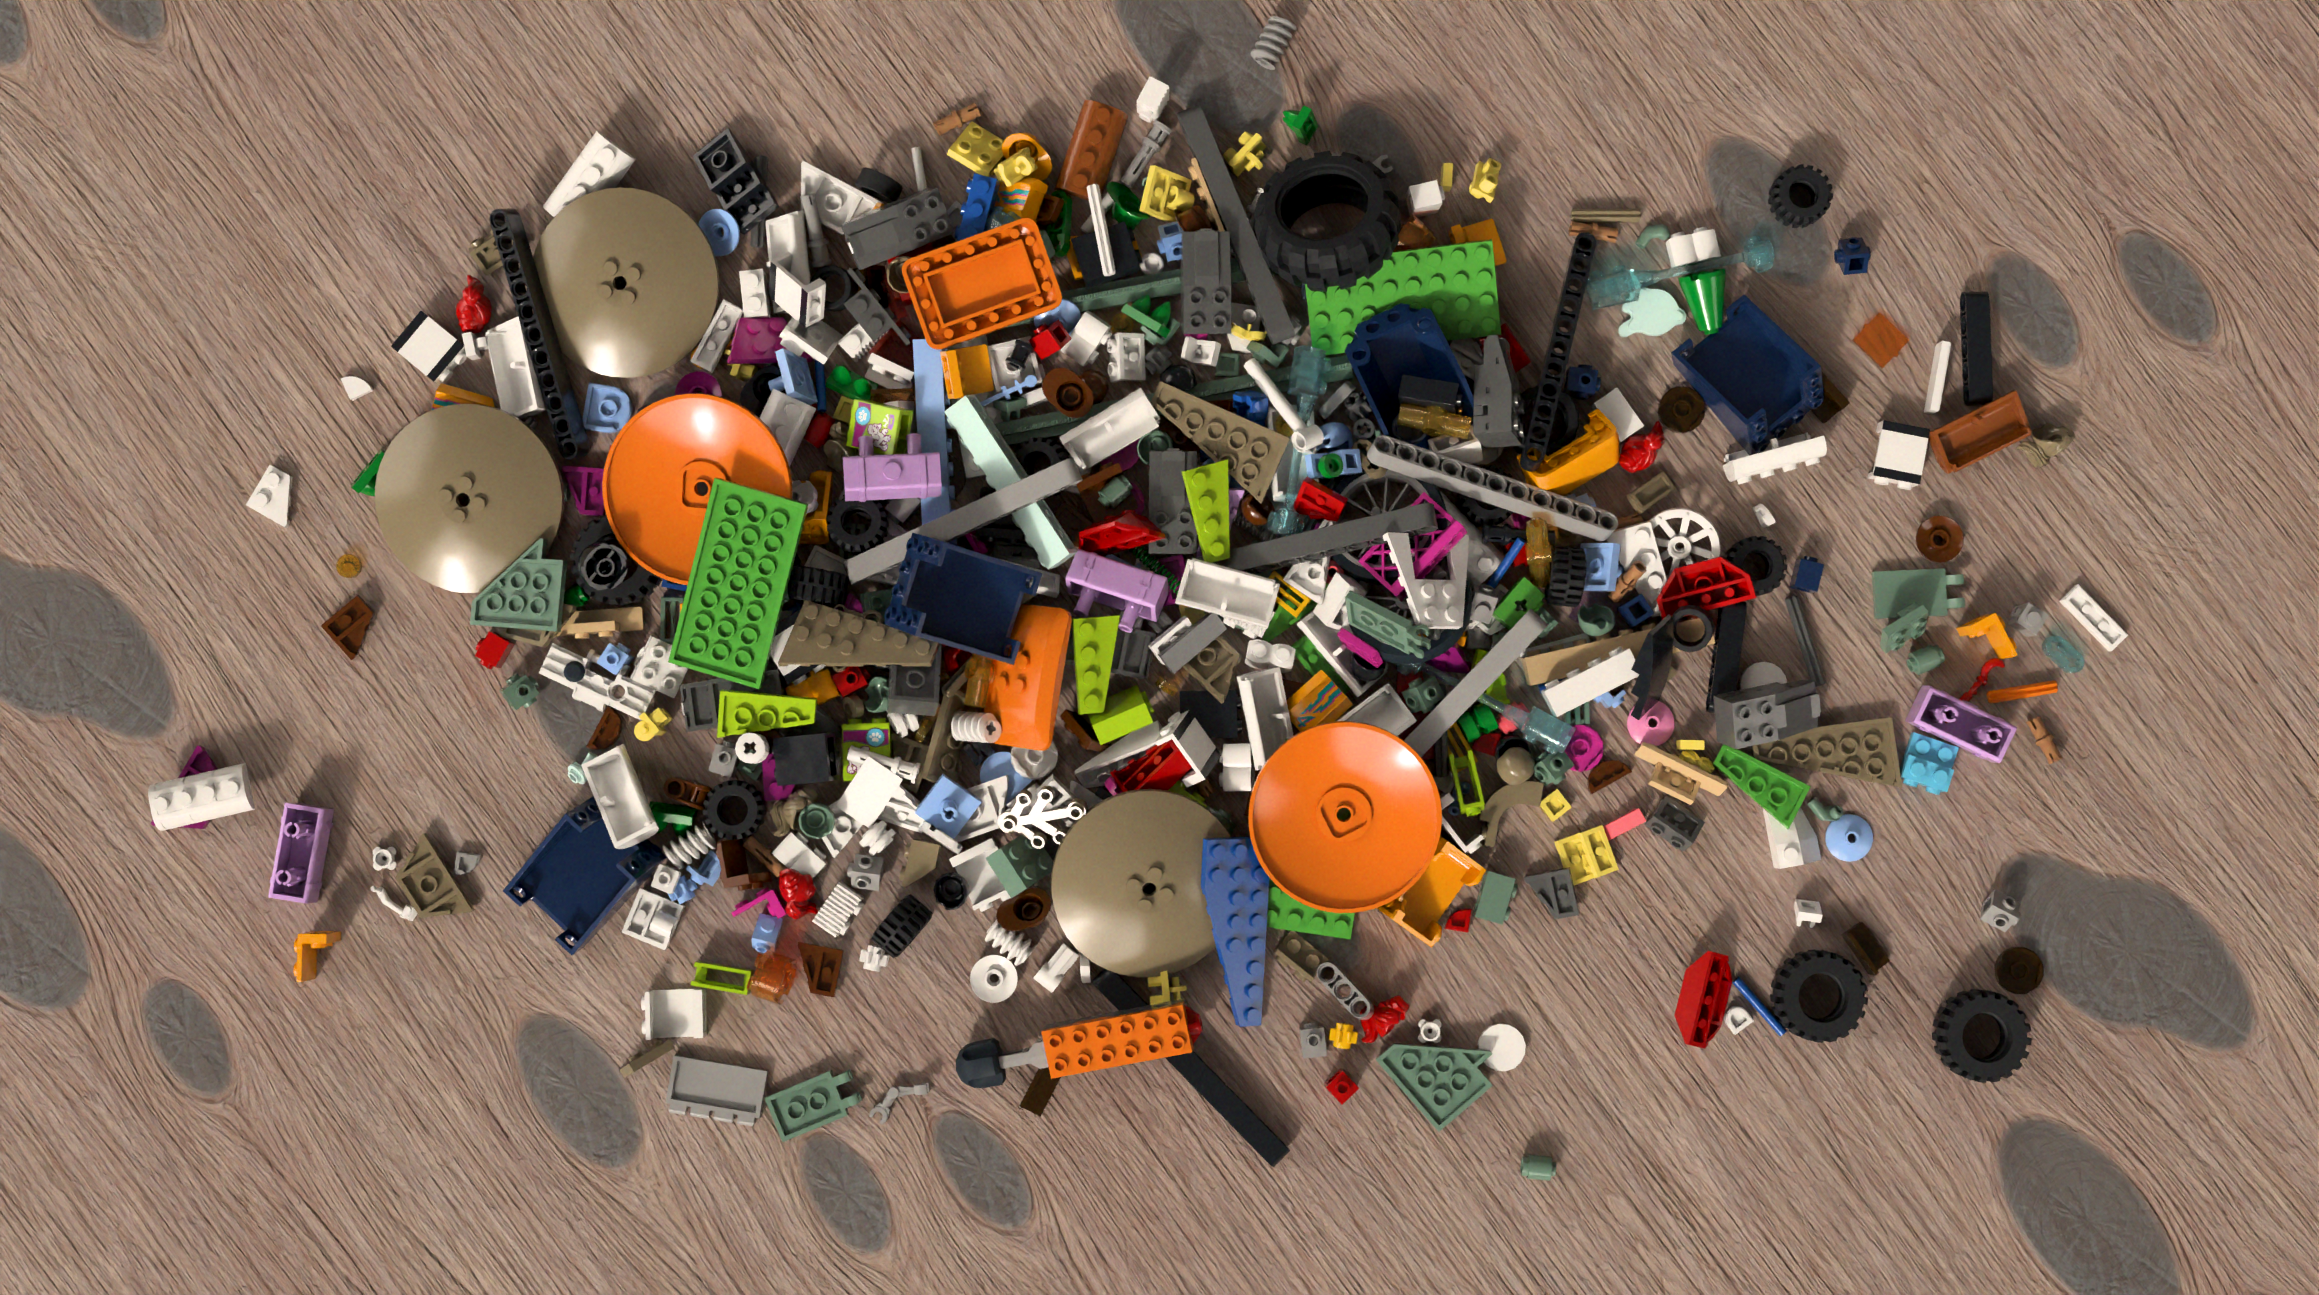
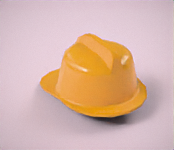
M1015 133L1008 136L1002 145L1004 157L1007 159L1021 149L1029 147L1030 156L1034 158L1038 169L1026 177L1041 181L1046 179L1052 171V161L1048 153L1040 145L1039 140L1030 133Z

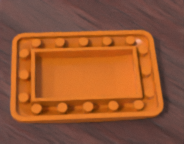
M1021 218L906 260L902 266V275L926 342L931 348L936 350L974 339L1059 307L1062 302V294L1038 226L1030 218Z
M1022 604L1010 636L1011 639L1021 642L1014 665L990 658L982 712L993 714L1001 725V736L993 744L1045 751L1050 747L1053 739L1072 623V616L1069 610ZM1012 645L1010 646V648H1009V650H1008V656H1009L1010 653H1011Z

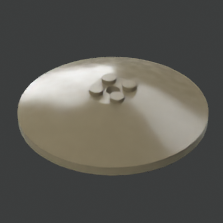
M622 187L607 188L586 194L564 207L552 219L536 246L533 259L561 351L580 366L593 372L612 377L631 378L651 375L666 370L683 360L698 346L715 316L719 299L720 281L717 261L712 246L698 223L684 209L659 194L636 188ZM619 276L624 277L627 282L623 290H619L615 286V280Z
M455 404L431 410L417 417L406 425L393 439L382 458L377 473L375 506L384 538L396 557L410 571L426 582L446 590L462 593H479L484 591L540 538L548 539L546 556L548 555L557 539L563 521L564 488L560 470L550 449L543 439L525 422L506 411L491 406ZM461 493L467 494L470 498L467 506H462L459 503Z
M1137 789L1125 791L1100 801L1073 823L1061 841L1055 855L1051 875V894L1055 913L1062 930L1069 941L1086 958L1100 967L1118 974L1133 977L1161 976L1160 972L1166 970L1168 974L1193 965L1216 947L1212 933L1211 917L1206 909L1207 901L1201 889L1203 838H1229L1230 835L1217 817L1207 808L1189 797L1175 792L1160 789ZM1146 883H1153L1156 887L1153 893L1145 894L1142 891L1143 886Z

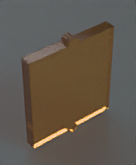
M1880 312L1868 324H1864V329L1852 340L1881 368H1884L1893 357H1897L1899 355L1898 352L1909 341Z
M912 388L871 389L872 401L880 403L914 401V404H916V396Z

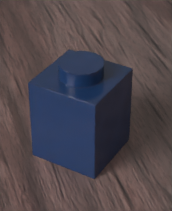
M1809 556L1796 560L1789 588L1808 593L1818 592L1824 564L1817 563V558Z
M1642 594L1633 597L1617 608L1629 628L1636 626L1654 614Z

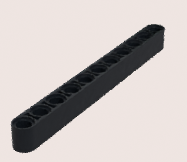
M513 208L495 209L490 214V225L559 452L565 459L584 457L590 451L589 440L521 216Z
M1588 232L1577 235L1565 272L1520 456L1521 467L1529 472L1539 469L1545 457L1596 247L1595 237ZM1579 245H1584L1588 249H1583ZM1574 265L1581 266L1583 270L1576 269ZM1569 286H1574L1578 290H1572ZM1564 307H1570L1573 311H1567ZM1559 327L1566 328L1568 332H1562ZM1554 348L1561 349L1563 353L1555 352ZM1549 369L1556 370L1558 374H1551ZM1544 390H1548V391H1550L1553 395H1552V396H1548V395H1546L1543 391H1544ZM1538 412H1545L1548 417H1542ZM1533 433H1539L1543 438H1535ZM1533 454L1538 460H1531L1527 455Z
M1103 969L1091 981L1119 1011L1148 1005L1118 973ZM1194 1051L1192 1053L1165 1057L1273 1168L1290 1152V1149Z

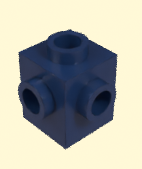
M1850 237L1848 239H1840L1838 249L1834 251V260L1836 264H1839L1843 275L1867 273L1871 252L1863 238Z
M1579 364L1578 367H1569L1566 370L1564 393L1573 394L1574 398L1587 400L1588 396L1592 397L1595 391L1600 389L1601 377H1597L1598 370H1593L1592 366Z

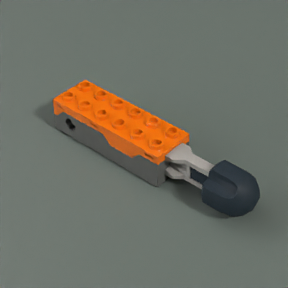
M1186 998L1047 1024L1041 1031L1042 1038H1038L1032 1047L1003 1052L999 1041L995 1038L975 1041L965 1045L959 1051L956 1058V1072L960 1080L966 1085L973 1088H988L1003 1085L1006 1079L1005 1068L1032 1064L1039 1069L1049 1067L1052 1079L1192 1053L1196 1045L1195 1042L1203 1031L1202 1020L1199 1013L1187 1006Z

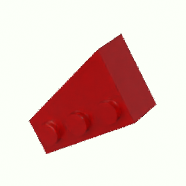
M1171 739L1159 746H1153L1146 751L1147 755L1137 761L1133 758L1128 761L1127 767L1120 771L1115 769L1110 774L1122 792L1137 789L1168 791L1192 767Z

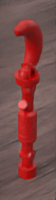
M1992 658L1985 662L1980 676L1976 677L1977 681L1959 699L1969 702L1973 698L1972 695H1977L1976 690L1981 685H1987L1989 671L1996 666L2004 668V662L1999 658Z

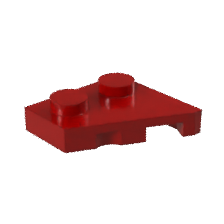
M1307 476L1303 480L1290 515L1297 517L1299 514L1309 515L1311 519L1324 518L1329 521H1338L1342 516L1348 499Z

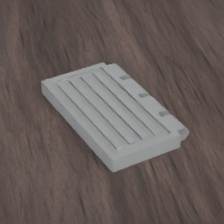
M674 1055L665 1103L670 1104L669 1113L686 1115L688 1107H691L690 1116L710 1119L711 1111H715L714 1120L733 1123L734 1115H738L737 1124L754 1127L755 1119L761 1117L769 1070Z

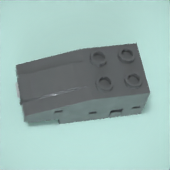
M938 188L922 189L864 213V215L841 225L846 241H849L847 244L858 270L904 254L955 232Z
M1212 229L1196 230V232H1181V333L1231 334L1230 231L1215 232Z
M1489 335L1487 339H1484V362L1482 365H1474L1473 434L1484 448L1522 445V437L1526 436V427L1522 423V415L1526 414L1525 400H1522L1520 385L1510 356V345L1506 338H1499L1498 335Z
M1167 448L1165 451H1149V520L1165 534V539L1149 543V554H1196L1197 531L1182 471L1197 467V451H1182L1179 448Z
M1071 623L1065 664L1075 665ZM1118 628L1110 673L1147 680L1151 665L1149 662L1152 663L1153 652L1148 645L1155 640L1156 633L1133 629L1129 633Z
M939 643L940 646L932 666L890 665L887 713L935 716L939 703L941 643Z
M778 669L766 671L760 689L723 678L680 685L681 701L683 702L681 707L682 714L685 715L683 717L685 719L686 732L718 728L720 690L787 695L784 676Z
M1811 679L1785 684L1776 682L1713 696L1717 741L1733 749L1781 740L1818 727V717L1821 713L1820 696L1816 693L1815 681Z

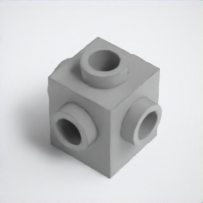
M856 854L854 863H849L847 877H851V887L879 891L883 877L884 858Z
M1994 889L1982 903L1980 920L2006 932L2020 920V902Z

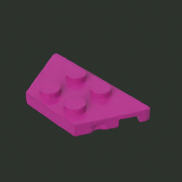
M783 317L740 318L736 324L735 336L731 344L732 349L727 360L728 364L778 363L775 351L782 348L786 349L780 344L783 339L779 336L788 324ZM805 351L802 353L801 357L805 358L807 362H812L813 358Z

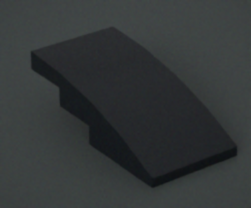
M729 128L693 155L709 189L717 195L723 209L734 216L740 233L745 235L780 207L757 167Z
M1670 614L1648 633L1631 669L1639 674L1631 691L1632 694L1639 697L1631 713V716L1637 720L1641 719L1659 701L1667 682L1674 640L1673 616Z

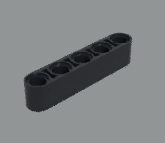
M1962 292L1960 296L1963 401L1965 406H1982L1993 401L1988 292Z
M1746 601L1719 607L1715 644L1713 646L1706 699V712L1715 713L1714 695L1736 691L1747 609Z

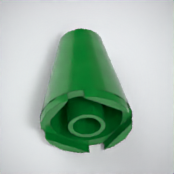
M1725 268L1713 269V272L1702 271L1678 277L1679 284L1698 330L1704 331L1705 335L1718 333V328L1723 327Z

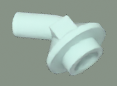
M589 752L582 764L596 758L597 755ZM577 762L569 765V778L574 783L585 784L587 778L582 766Z

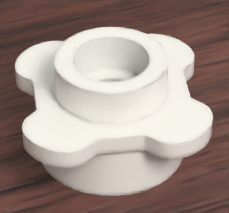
M376 847L373 850V868L375 870H381L382 868L394 870L397 866L395 862L397 850L394 847H388V849Z
M1421 1019L1418 1022L1420 1027L1418 1039L1420 1042L1433 1041L1438 1043L1441 1041L1440 1027L1442 1023L1438 1019L1433 1021Z

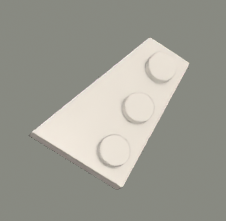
M838 801L829 805L835 817L833 831L831 834L822 837L833 858H836L863 826L862 823L836 806Z

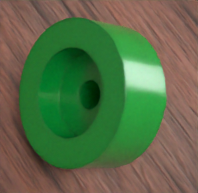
M1330 453L1320 458L1318 469L1325 478L1337 477L1343 471V462L1337 454Z

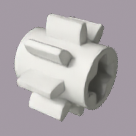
M868 945L867 950H861L859 961L864 962V969L881 972V967L888 965L890 955L884 954L885 951L880 946Z

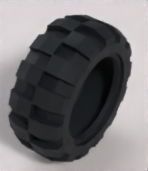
M1330 151L1316 152L1313 158L1302 160L1299 157L1287 163L1282 174L1275 172L1268 180L1263 189L1264 193H1261L1257 200L1254 212L1256 221L1254 228L1258 244L1261 248L1262 257L1270 269L1279 273L1281 278L1297 287H1300L1302 283L1307 284L1311 291L1327 292V288L1331 286H1340V290L1356 286L1357 279L1363 276L1369 279L1381 270L1383 266L1382 259L1389 260L1399 241L1398 235L1401 231L1398 196L1393 184L1386 178V174L1368 160L1363 164V160L1358 155L1342 152L1341 156H1333ZM1324 204H1347L1365 213L1362 220L1353 229L1334 238L1309 239L1290 230L1302 214Z

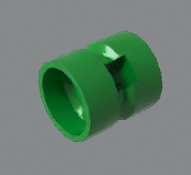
M1485 701L1473 706L1471 712L1466 710L1456 721L1468 743L1480 738L1482 732L1488 734L1498 728L1496 719Z

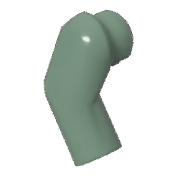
M1664 224L1647 226L1635 244L1641 249H1645L1653 238H1659L1660 240L1668 239L1670 230Z
M1817 797L1807 802L1809 808L1821 821H1837L1843 816V809L1838 805L1823 806Z

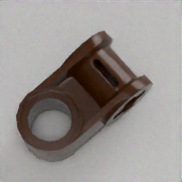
M673 777L664 783L663 790L666 796L671 799L683 802L690 807L704 810V801L712 788L694 781L691 782L683 778ZM674 781L679 782L681 785V791L677 795L670 791V785Z

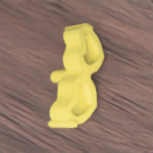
M1233 322L1231 323V333L1249 341H1265L1266 331H1251L1252 324H1248L1245 330Z
M1693 750L1682 751L1679 755V759L1689 764L1697 765L1701 770L1710 774L1715 769L1709 758H1700Z

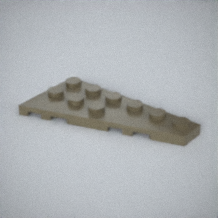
M1160 381L1151 404L1215 462L1228 459V474L1262 504L1291 438Z
M805 600L778 664L779 666H932L940 644L872 620Z
M1892 717L1820 726L1781 740L1751 746L1752 757L1760 761L1902 788Z

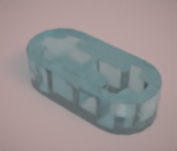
M2051 636L2043 641V652L2066 673H2076L2083 669L2085 663L2083 656L2060 636ZM2050 642H2058L2059 644L2057 645V648L2062 653H2060L2057 650L2051 651L2050 649L2052 648V645L2050 644ZM2065 656H2067L2070 659L2075 658L2076 660L2074 663L2077 666L2069 667L2068 665L2070 662L2068 659L2065 658Z

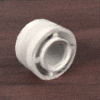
M887 713L892 728L901 738L908 735V729L913 732L919 729L916 715Z
M881 820L879 823L876 822L862 836L863 839L859 842L862 847H870L868 853L872 857L877 853H881L893 841V837L896 834L893 829L886 830L887 823L884 820Z

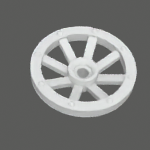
M1671 508L1656 514L1650 519L1652 529L1660 524L1670 537V540L1655 538L1657 546L1668 547L1667 550L1660 554L1662 562L1670 556L1673 557L1669 576L1666 575L1667 580L1674 568L1679 567L1680 559H1684L1687 565L1694 563L1690 553L1709 559L1720 556L1721 545L1718 532L1712 522L1703 514L1688 508ZM1683 518L1679 534H1676L1667 522V519ZM1690 520L1695 521L1704 528L1690 536L1686 535ZM1709 536L1712 550L1692 545V543ZM1676 543H1683L1684 548H1678Z

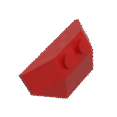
M1133 510L1122 511L1121 515L1106 516L1104 520L1095 522L1080 531L1078 548L1098 553V555L1104 557L1165 539V534L1146 516L1136 514Z
M1722 556L1674 568L1656 600L1663 620L1668 614L1672 616L1682 606L1696 605L1708 611L1754 599L1757 596L1750 574Z
M1707 951L1685 971L1674 1016L1684 1042L1687 1045L1706 1049L1708 1042L1714 1038L1721 1028L1732 985L1728 955Z

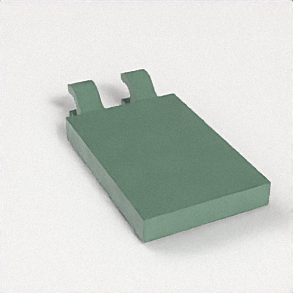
M1945 568L1872 572L1874 619L1896 618V613L1914 602L1919 606H1925L1928 610V617L1947 616V609L1965 607V598L1947 599L1946 585L1964 584L1963 574L1945 575Z
M1351 590L1346 595L1345 601L1350 625L1408 655L1412 652L1418 658L1424 657V651L1419 649L1420 647L1431 648V642L1428 639L1418 636V634L1429 636V628L1426 625L1413 626L1410 620Z
M830 1070L765 1097L782 1142L849 1115L847 1108L863 1101L860 1092L843 1098L838 1085L851 1081L854 1078L851 1070L836 1076Z

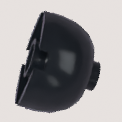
M595 542L588 545L578 558L577 568L580 577L587 585L596 590L603 591L608 588H616L624 580L628 569L626 568L627 558L624 552L608 542Z

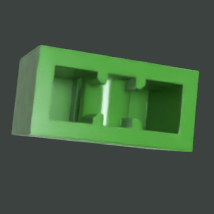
M1520 577L1496 604L1492 616L1507 630H1510L1530 608L1536 613L1544 604L1541 600L1546 595L1525 577ZM1522 601L1521 607L1523 610L1516 611L1517 605L1515 602Z

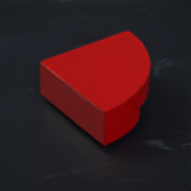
M1488 733L1482 735L1473 743L1471 749L1495 756V747L1500 740L1501 734Z
M1464 908L1451 914L1445 923L1444 929L1469 932L1472 909Z

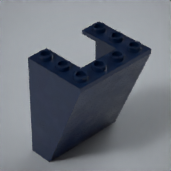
M1742 295L1726 308L1727 321L1723 323V327L1718 328V333L1710 334L1695 347L1693 346V341L1689 338L1671 354L1673 364L1693 389L1700 394L1703 401L1749 455L1763 452L1768 447L1771 439L1782 437L1791 425L1799 423L1811 409L1818 408L1824 400L1821 365L1747 296Z
M912 533L906 545L907 552L904 561H902L899 567L900 574L897 584L892 589L893 597L890 606L885 612L884 625L920 638L1014 665L1021 642L1011 639L1010 636L1024 593L1036 596L1042 573L953 544ZM1032 577H1033L1032 586L1029 587L1030 580H1031ZM1012 645L1011 653H1010V655L1008 656V650H1009L1010 646Z
M593 796L562 817L505 887L503 892L519 907L530 900L535 902L564 930L555 940L569 954L574 955L585 947L652 875L659 864L665 861L667 856L662 853V850L657 845H654L648 839L625 849H616ZM514 890L519 891L523 897L516 895ZM565 938L570 939L574 946L570 945Z

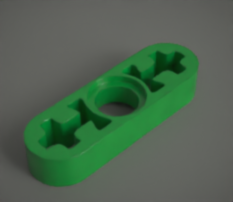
M1057 190L1051 194L1060 199L1063 198V201H1065L1056 220L1057 222L1063 218V225L1058 229H1055L1056 222L1047 225V234L1055 250L1054 256L1058 258L1068 253L1071 237L1073 201L1071 196L1063 190Z

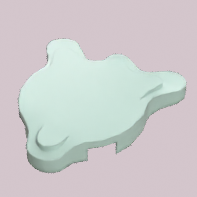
M1636 279L1628 281L1626 289L1629 293V298L1622 305V311L1628 313L1630 319L1619 326L1618 333L1621 337H1628L1634 333L1660 336L1674 326L1685 322L1686 313L1679 308L1675 299L1668 292L1660 289L1646 288Z

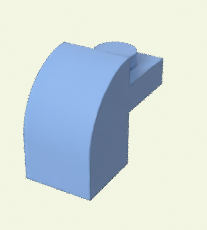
M1344 449L1330 452L1337 454L1343 462V471L1337 477L1362 472L1359 449ZM1330 453L1305 455L1308 477L1311 479H1329L1320 473L1318 463L1323 455Z

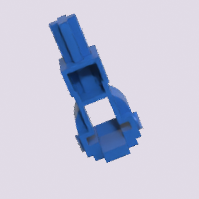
M1252 390L1242 393L1236 391L1233 394V407L1237 408V415L1265 427V419L1268 414V398L1266 395Z

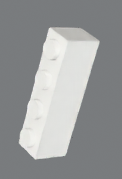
M1620 646L1608 652L1609 657L1603 660L1598 657L1588 662V668L1582 671L1576 668L1566 673V679L1560 682L1558 679H1554L1546 683V689L1542 690L1541 693L1553 717H1558L1638 677L1639 674L1631 670L1635 658L1630 648L1622 649Z

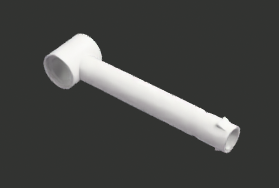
M1255 358L1248 360L1244 365L1247 373L1255 380L1256 384L1293 430L1292 444L1294 448L1299 452H1304L1322 444L1324 440L1322 430L1315 424L1307 426L1268 374L1265 373L1259 361Z

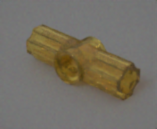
M1402 403L1397 425L1421 429L1423 433L1430 436H1442L1444 434L1467 439L1472 418L1448 413L1445 409L1438 406L1423 408Z
M1535 517L1526 522L1527 565L1529 564L1530 582L1537 588H1545L1550 583L1551 577L1549 564L1551 562L1550 541H1548L1547 520Z
M973 653L972 659L965 666V676L968 679L964 704L971 707L985 708L989 684L993 682L996 676V666L993 664L992 658Z

